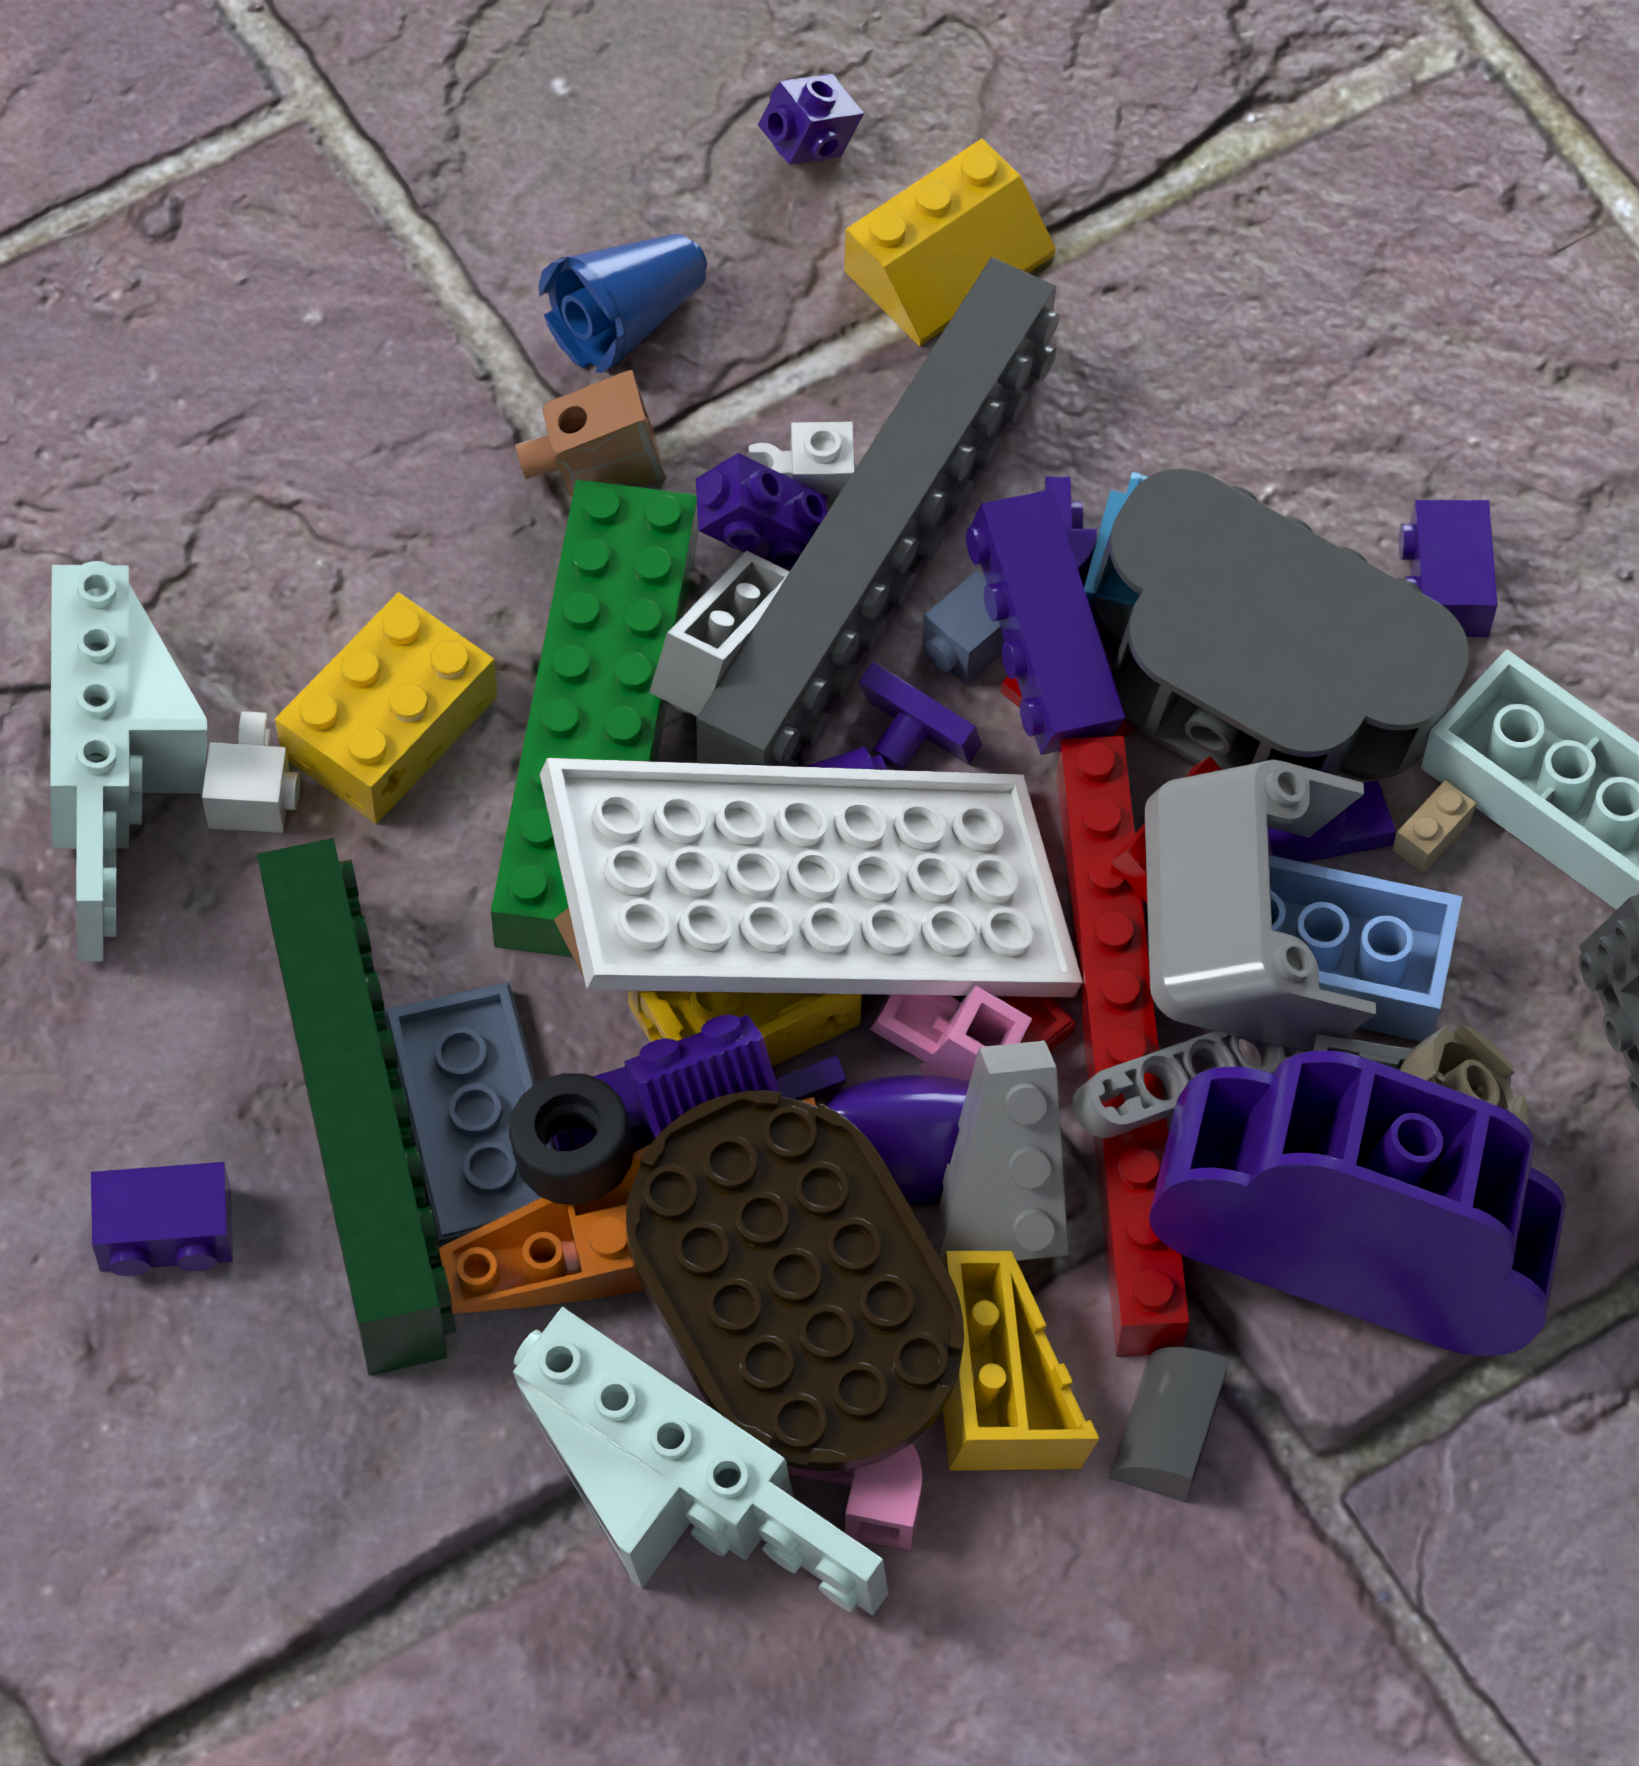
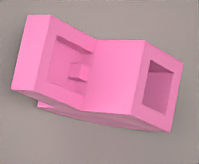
M975 986L961 1002L949 995L888 994L869 1030L922 1060L918 1071L923 1074L970 1081L979 1047L1020 1043L1032 1018L980 987Z
M913 1443L879 1462L854 1469L816 1471L789 1466V1474L851 1486L845 1513L844 1532L851 1538L911 1551L919 1515L922 1488V1467Z

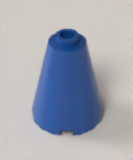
M678 233L559 258L542 270L538 285L539 297L548 293L552 311L544 314L547 326L559 347L575 364L582 368L593 364L598 367L595 372L603 373L619 364L703 286L706 279L707 260L703 250L695 241L689 240L686 236Z

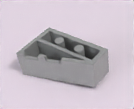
M1046 1041L979 1047L958 1123L960 1130L951 1163H947L942 1181L944 1188L935 1221L931 1222L927 1237L941 1260L946 1251H1012L1016 1261L1068 1255L1057 1068Z

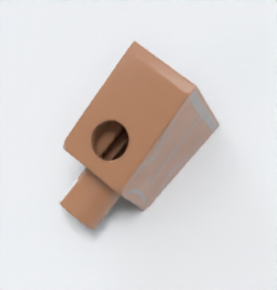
M633 370L619 373L547 402L543 406L542 411L548 435L515 444L521 469L526 480L560 470L570 496H573L576 479L625 486H637L667 479L654 429Z

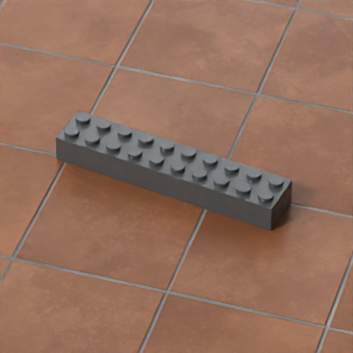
M993 257L989 259L697 716V763L799 767L797 758L805 745L814 747L818 743L828 723L829 714L826 712L835 697L843 700L850 692L858 674V666L856 664L865 650L870 653L874 652L880 644L888 623L885 617L894 604L902 606L908 599L916 581L915 569L922 558L931 560L936 554L945 533L943 524L950 513L958 515L966 506L973 489V481H971L979 467L987 470L994 461L1001 444V436L999 435L1007 423L1015 425L1019 421L1028 402L1029 392L1027 390L1033 380H1044L1050 371L1056 356V348L1050 346L1060 319V314L1054 311L1056 285Z

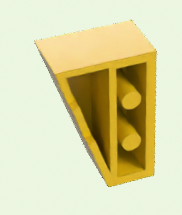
M946 1251L941 1261L955 1285L964 1323V1344L959 1374L952 1394L943 1409L949 1471L1081 1469L1099 1441V1436L1092 1421H1085L1070 1388L1073 1381L1065 1364L1058 1363L1044 1333L1046 1323L1013 1252Z

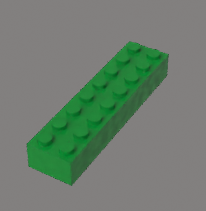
M578 479L575 481L491 906L494 947L573 958L554 921V918L569 908L540 772L547 758L657 762L668 702L649 692L667 632L684 616L699 535L696 494Z

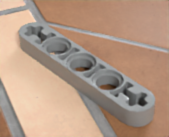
M1216 1030L1100 1071L1077 1089L1073 1097V1111L1080 1125L1090 1134L1100 1138L1114 1137L1174 1114L1179 1095L1187 1083L1197 1075L1192 1066V1056L1204 1059L1212 1069L1219 1067H1247L1273 1074L1283 1061L1304 1052ZM1239 1039L1249 1041L1256 1047L1261 1057V1066L1252 1065L1243 1057L1239 1048ZM1144 1073L1153 1074L1162 1081L1167 1091L1166 1101L1157 1099L1150 1094L1144 1083ZM1121 1093L1125 1099V1103L1117 1109L1114 1107L1104 1108L1100 1102L1116 1098Z

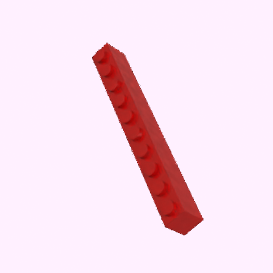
M1124 736L1061 739L1056 774L1074 953L1083 981L1078 992L1087 1080L1102 1070L1159 1051L1154 1003L1150 990V968L1142 898L1111 863L1114 857L1135 834ZM1144 1073V1083L1147 1090L1155 1098L1164 1101L1162 1081L1153 1074ZM1121 1093L1116 1098L1100 1102L1104 1108L1114 1107L1117 1109L1125 1103V1099ZM1164 1118L1114 1137L1100 1138L1093 1135L1116 1357L1150 1355L1152 1352L1162 1348L1184 1347L1189 1318L1182 1255L1168 1247L1156 1236L1149 1221L1168 1139L1167 1120Z

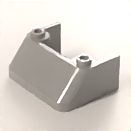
M1269 760L1170 780L1148 798L1145 805L1150 990L1154 1002L1166 1016L1181 1023L1309 1052L1313 1049L1316 1033L1344 1038L1376 1015V1002L1320 989L1319 969L1313 952L1297 937L1273 931L1271 917L1267 827L1309 838L1364 795V784L1362 782L1279 760Z

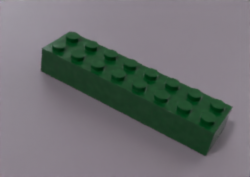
M334 838L258 853L257 858L269 919L368 1375L371 1376L447 1359L444 1335L456 1332L451 1308L452 1300L445 1268L441 1266L431 1207L427 1204L421 1162L417 1146L414 1147L408 1105L404 1088H401L394 1043L391 1031L387 1027L378 974L374 970L371 956L372 949L366 920L361 913L358 899L359 891L352 860L339 862Z

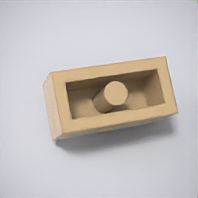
M1444 780L1397 831L1392 851L1424 874L1470 824L1476 802Z

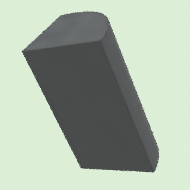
M1186 1347L1162 1348L1148 1356L1109 1479L1187 1503L1224 1386L1230 1361L1229 1357Z

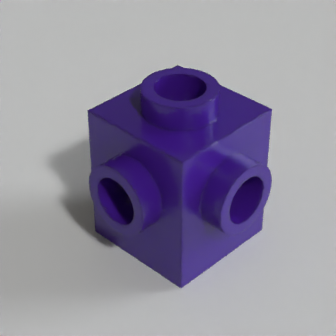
M833 74L780 81L771 93L770 101L758 126L789 165L824 161L830 158L842 157L864 112Z

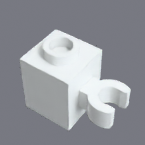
M791 423V451H780L776 446L768 443H756L749 446V458L827 495L829 511L854 472L853 423Z
M241 712L238 744L210 742L202 793L208 828L284 833L287 810H297L300 794L299 772H290L286 747L269 746L270 729H266L267 713Z

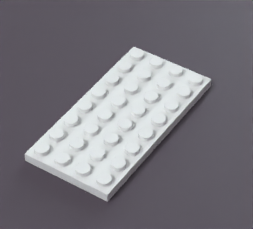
M547 758L540 772L587 990L967 996L975 986H978L993 996L1074 997L1083 983L1024 775Z

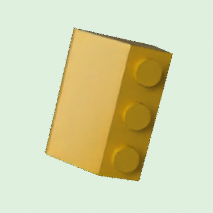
M981 138L846 228L844 271L921 347L945 330L991 257L1030 273L1055 256L1056 247L1021 175Z

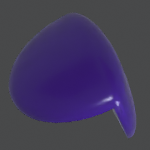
M935 1075L889 1076L854 1084L841 1090L829 1100L826 1106L847 1118L873 1144L909 1205L940 1203L944 1188L942 1181L947 1163H951L960 1130L958 1123L970 1081Z

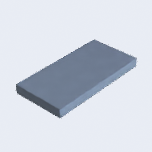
M510 981L385 1009L387 1027L391 1031L398 1063L397 1070L401 1088H404L411 1130L419 1153L425 1187L440 1247L542 1198L522 1180L508 1135L511 1112L522 1094L536 1084ZM549 1140L546 1146L553 1149L551 1140Z

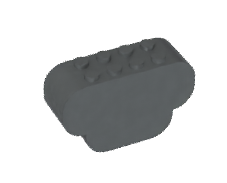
M1169 469L1160 471L1147 477L1135 487L1115 518L1095 579V595L1092 604L1096 618L1104 631L1120 644L1111 674L1125 715L1124 720L1139 733L1195 765L1210 755L1222 770L1269 760H1279L1336 776L1340 770L1368 779L1396 776L1412 767L1425 752L1430 730L1445 715L1469 663L1467 637L1458 620L1443 605L1424 595L1414 583L1403 578H1394L1369 564L1357 551L1347 547H1338L1313 533L1312 529L1300 519L1290 516L1285 517L1260 503L1248 490L1238 486H1229L1221 480L1197 470ZM1114 568L1121 579L1140 595L1134 607L1096 597Z

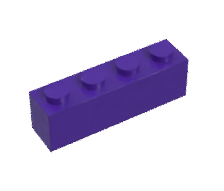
M1049 489L982 503L966 531V544L972 562L975 565L981 564L987 583L984 587L985 607L990 619L993 622H999L1005 642L1002 644L1003 664L1009 678L1017 679L1023 699L1020 702V717L1026 734L1029 737L1035 736L1040 755L1059 752L1061 739L1114 736L1124 721L1125 715L1053 490Z

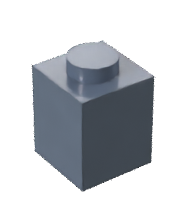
M977 570L924 615L922 647L925 654L939 670L943 672L951 671L966 685L1002 655V644L1005 642L999 622H993L987 613L984 602V587L987 583L985 577Z

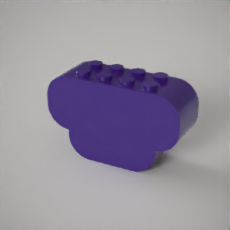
M1320 1050L1291 1056L1283 1061L1273 1074L1247 1067H1219L1195 1075L1187 1083L1176 1101L1149 1221L1152 1230L1164 1244L1196 1261L1449 1351L1475 1356H1497L1513 1353L1524 1348L1545 1325L1564 1221L1566 1199L1560 1187L1552 1179L1531 1167L1535 1147L1534 1138L1526 1124L1514 1114L1494 1104L1358 1055Z

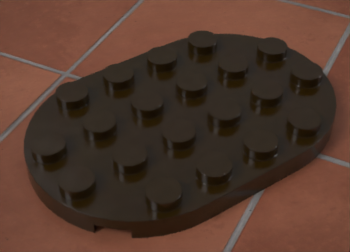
M763 1090L731 1093L699 1104L671 1122L655 1138L640 1161V1167L627 1200L626 1228L629 1255L642 1288L708 1406L784 1457L786 1465L806 1470L841 1471L863 1467L896 1454L919 1438L942 1412L957 1381L964 1344L963 1314L955 1285L883 1159L861 1130L847 1118L821 1103L817 1107L803 1101L781 1097V1092Z

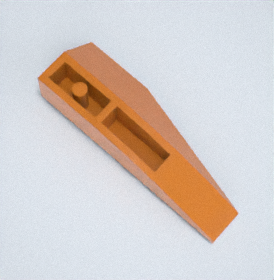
M814 1097L800 1100L816 1106ZM650 1145L633 1153L632 1165L623 1181L603 1198L581 1205L557 1204L545 1198H540L439 1247L442 1266L445 1268L453 1314L534 1307L644 1291L634 1271L629 1255L626 1209L631 1187L640 1167V1161Z

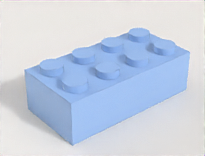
M1269 855L1272 930L1295 936L1310 948L1318 964L1320 989L1376 1002V1015L1358 1028L1420 1042L1432 1035L1441 1009L1463 896Z

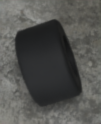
M561 1073L540 1080L522 1094L511 1112L508 1135L522 1180L542 1198L557 1204L576 1205L603 1198L621 1184L632 1165L634 1140L628 1115L621 1097L605 1081L587 1074ZM569 1127H588L597 1131L592 1141L584 1147L573 1151H556L546 1146L550 1138L560 1130Z

